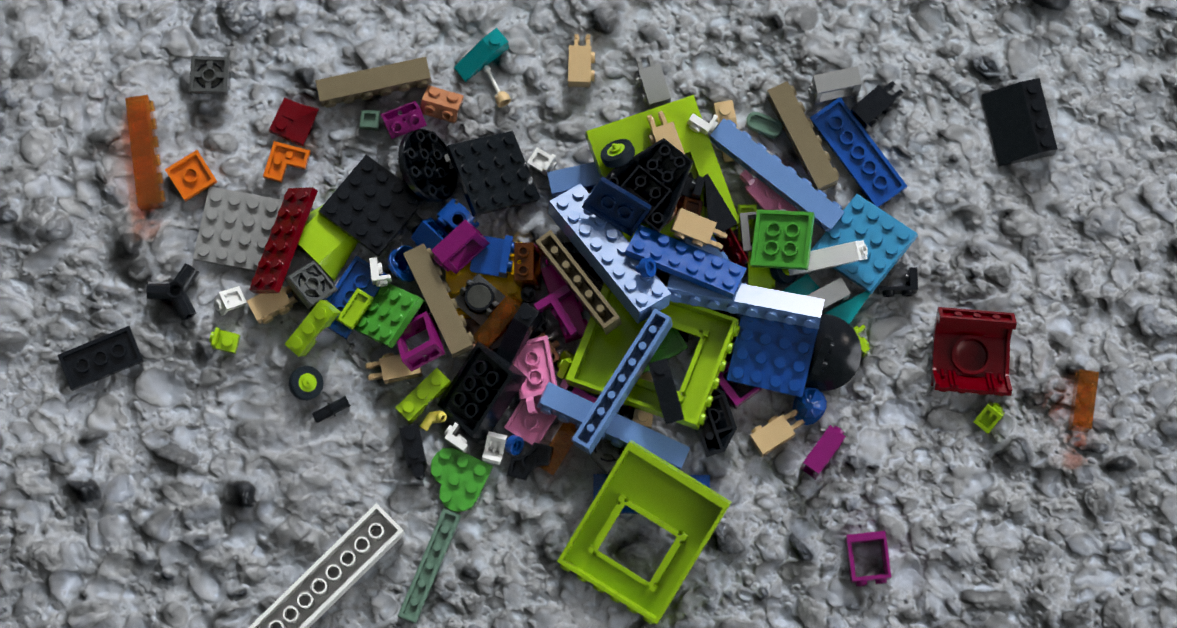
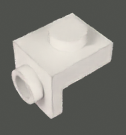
M692 114L687 124L690 125L689 128L694 132L699 133L700 131L707 135L708 131L713 132L718 122L715 120L718 116L714 115L710 123L697 115Z
M537 147L527 161V165L547 176V172L554 171L557 165L556 156L554 154L550 155Z
M488 431L481 460L500 465L505 451L507 435Z

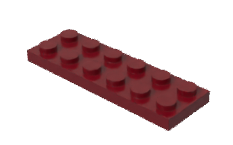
M315 188L287 189L281 208L278 211V216L271 229L268 242L265 245L263 255L258 263L255 276L252 279L249 290L254 294L280 292L318 190Z

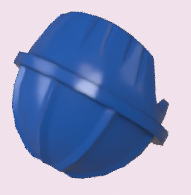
M406 245L394 249L389 254L388 268L393 275L402 281L413 282L415 278L403 253L413 248Z
M805 388L803 398L795 396L793 402V410L796 409L798 411L795 419L797 421L803 419L805 422L803 425L816 423L823 416L827 408L826 398L817 388Z

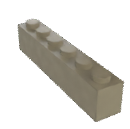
M426 57L315 80L321 106L326 108L334 107L336 104L343 102L344 104H350L361 98L368 100L375 95L387 96L394 91L405 92L413 87L424 88L432 83Z
M788 81L767 90L766 97L778 120L782 123L783 130L813 188L824 191L837 185L839 173L835 167L832 168L829 162L831 161L830 155L827 151L823 150L820 136L818 134L815 135L811 119L805 116V107L801 101L798 102L794 86H790Z
M551 230L535 241L540 252L606 335L622 324L615 310Z
M422 244L403 253L453 359L471 351L474 348L472 344L475 342L471 331L467 333L464 328L467 323L463 315L459 316L456 311L459 307L455 298L450 299L448 292L451 290L447 282H442L440 278L443 273L439 265H434L432 261L434 255L431 248L426 249L425 245Z

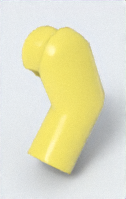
M431 411L426 415L419 427L427 432L432 424L445 422L447 415L444 411Z

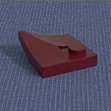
M284 97L269 128V132L304 147L319 109Z

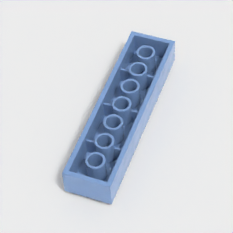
M580 183L550 200L548 214L638 324L650 317L654 309L660 311L669 306L671 293L656 274L653 277L644 278L640 273L636 272V266L639 265L640 261L625 255L629 242L619 229L582 208L589 193Z

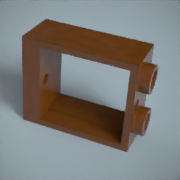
M534 242L514 243V281L520 289L528 286L532 287L535 291L541 290V252Z

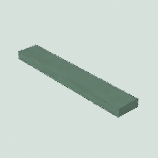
M443 508L398 613L399 618L414 624L417 623L462 517L461 515Z

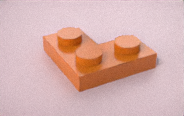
M274 141L263 177L282 183L287 165L306 170L311 154L310 150Z

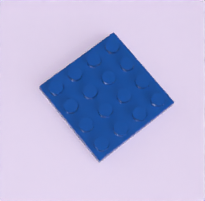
M741 315L739 323L741 327L736 337L727 381L803 398L818 329Z

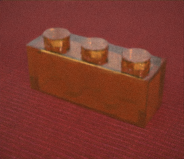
M515 295L505 296L474 334L475 343L479 341L490 348L508 329L513 317L522 305V302Z
M1079 369L1076 373L1068 430L1088 433L1092 429L1099 372Z

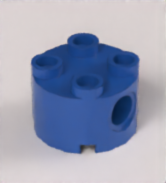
M451 199L436 214V222L442 228L446 227L450 232L458 226L453 223L452 218H458L461 223L466 219L475 228L479 226V222H473L475 217L461 203L455 204V199Z

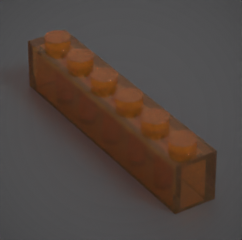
M148 95L125 98L137 205L141 211L164 208L163 202L166 201L165 191L161 190V184L164 183L162 172H159V166L162 165L160 154H157L159 139L158 136H155L157 121L156 118H153L152 113L155 112L154 100L151 101Z

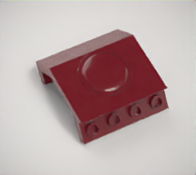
M938 307L933 329L931 386H934V390L941 392L952 391L962 394H990L1000 397L1011 396L1012 386L1009 378L1010 340L1012 330H1016L1017 325L1014 313Z

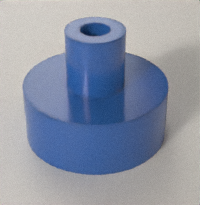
M650 257L641 259L639 265L636 266V272L640 273L644 278L653 277L656 274L655 261Z
M511 435L505 443L506 452L515 456L520 454L524 447L523 438L516 435Z

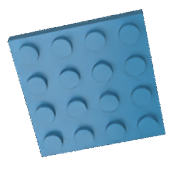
M856 194L843 210L844 213L829 232L826 231L811 251L864 240V244L868 249V259L832 268L872 294L915 241L918 234L862 196Z

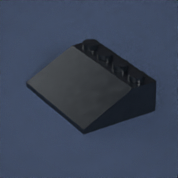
M1040 78L1021 81L981 95L998 166L1055 155L1058 148Z
M478 341L437 405L471 437L486 440L488 431L492 432L527 376L510 362Z

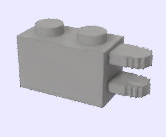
M651 54L647 55V62L650 67L643 68L640 57L635 58L638 67L636 81L638 87L643 89L644 94H641L644 105L647 104L650 110L671 103L670 93L661 65L654 64Z

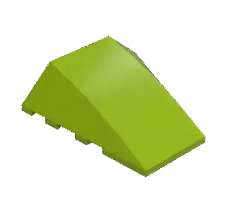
M320 206L309 213L298 245L335 282L338 277L337 275L345 266L347 259L355 250L358 242L320 215L319 210L322 207Z

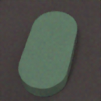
M752 112L746 119L748 129L763 136L777 138L782 133L783 126L779 120L760 112Z

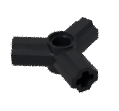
M185 263L172 282H148L146 288L147 299L171 300L182 321L193 317L197 312L186 292L200 272ZM175 288H181V292L178 295H172V291Z

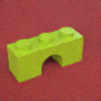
M320 300L286 341L285 345L298 357L306 356L317 343L315 339L319 333L326 327H330L341 312L328 300Z
M438 368L434 369L395 407L396 411L411 425L434 398H439L447 390L451 381Z

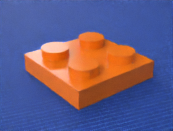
M198 150L165 169L185 202L203 192L209 186L217 183L216 178Z

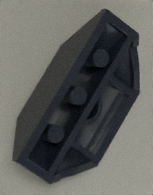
M719 388L717 390L713 389L711 395L713 396V401L710 407H706L704 424L699 425L698 430L695 429L706 458L725 452L737 430L726 394Z

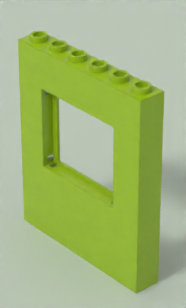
M694 95L586 131L585 137L600 178L602 176L606 178L614 168L606 167L602 162V149L612 141L627 139L633 144L635 155L639 154L651 146L648 138L651 129L647 116L652 115L656 127H659L661 122L658 118V112L663 111L667 123L674 122L686 156L694 161L690 170L692 177L696 179L698 176L704 177L706 174L710 176L737 222L731 229L732 231L737 230L736 226L740 224V220L708 133L707 135L700 131L696 133L687 124L692 114L702 119ZM703 188L700 195L701 201H704ZM703 203L700 216L705 218V209ZM674 217L669 224L664 226L660 233L681 241L673 236L674 233L670 231L675 220ZM619 230L630 243L634 234L632 236H629L628 234Z
M605 283L600 293L618 314L622 324L606 335L595 320L590 317L565 379L568 385L596 395L601 394L648 320L647 318L637 324ZM670 301L669 306L660 310V312L672 318L673 325L671 328L700 337L680 391H677L684 420L676 422L698 430L699 425H703L705 422L706 414L704 413L706 407H710L712 404L713 396L711 395L713 389L717 390L720 371L724 372L727 364L725 358L727 354H731L734 346L732 340L734 336H738L741 326H739L737 318L705 307ZM639 378L623 404L663 418L654 383Z
M631 440L628 442L557 562L560 563V567L563 570L576 573V577L585 583L587 581L594 585L593 588L598 592L608 593L610 595L609 598L614 602H622L627 605L626 609L634 614L638 612L643 615V619L646 622L658 624L732 502ZM625 505L677 537L650 582L598 551Z

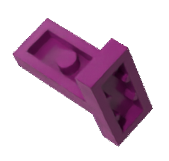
M566 284L536 302L534 306L540 313L553 307L550 310L556 319L560 318L563 324L560 326L565 335L570 334L574 338L579 335L578 331L560 304V301L572 295L571 290Z

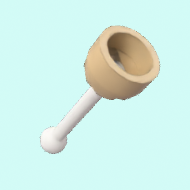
M484 66L483 70L488 74L497 92L495 95L497 106L504 107L511 102L510 96L507 92L500 91L490 72V66Z

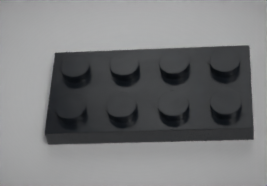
M130 326L58 354L59 361L72 391L144 362Z

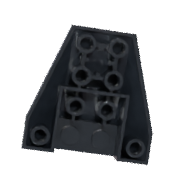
M663 138L635 155L627 164L611 170L606 179L650 204L651 209L642 223L660 232L673 216L694 161Z

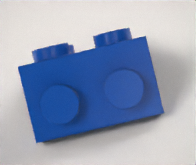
M505 235V239L484 236L490 244L471 260L470 271L507 278L508 272H511L513 267V261H510L511 255L514 254L515 242L513 236Z

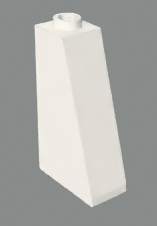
M864 240L810 251L808 270L788 269L789 275L807 274L868 259L867 246L864 244Z

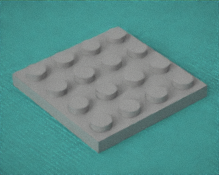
M209 186L193 260L256 272L283 200Z

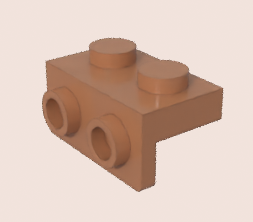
M428 85L422 97L420 109L424 115L456 123L464 95Z

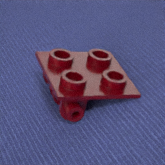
M730 228L726 231L728 234L727 238H720L717 241L723 245L722 250L719 249V251H723L729 258V261L747 268L746 265L749 260Z

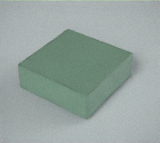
M361 110L359 128L362 130L379 131L380 111Z

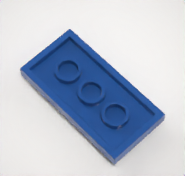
M356 255L336 284L338 290L326 300L341 312L357 288L374 298L381 287H377V285L372 283L370 263ZM336 319L330 327H327L346 340L352 332L351 329Z

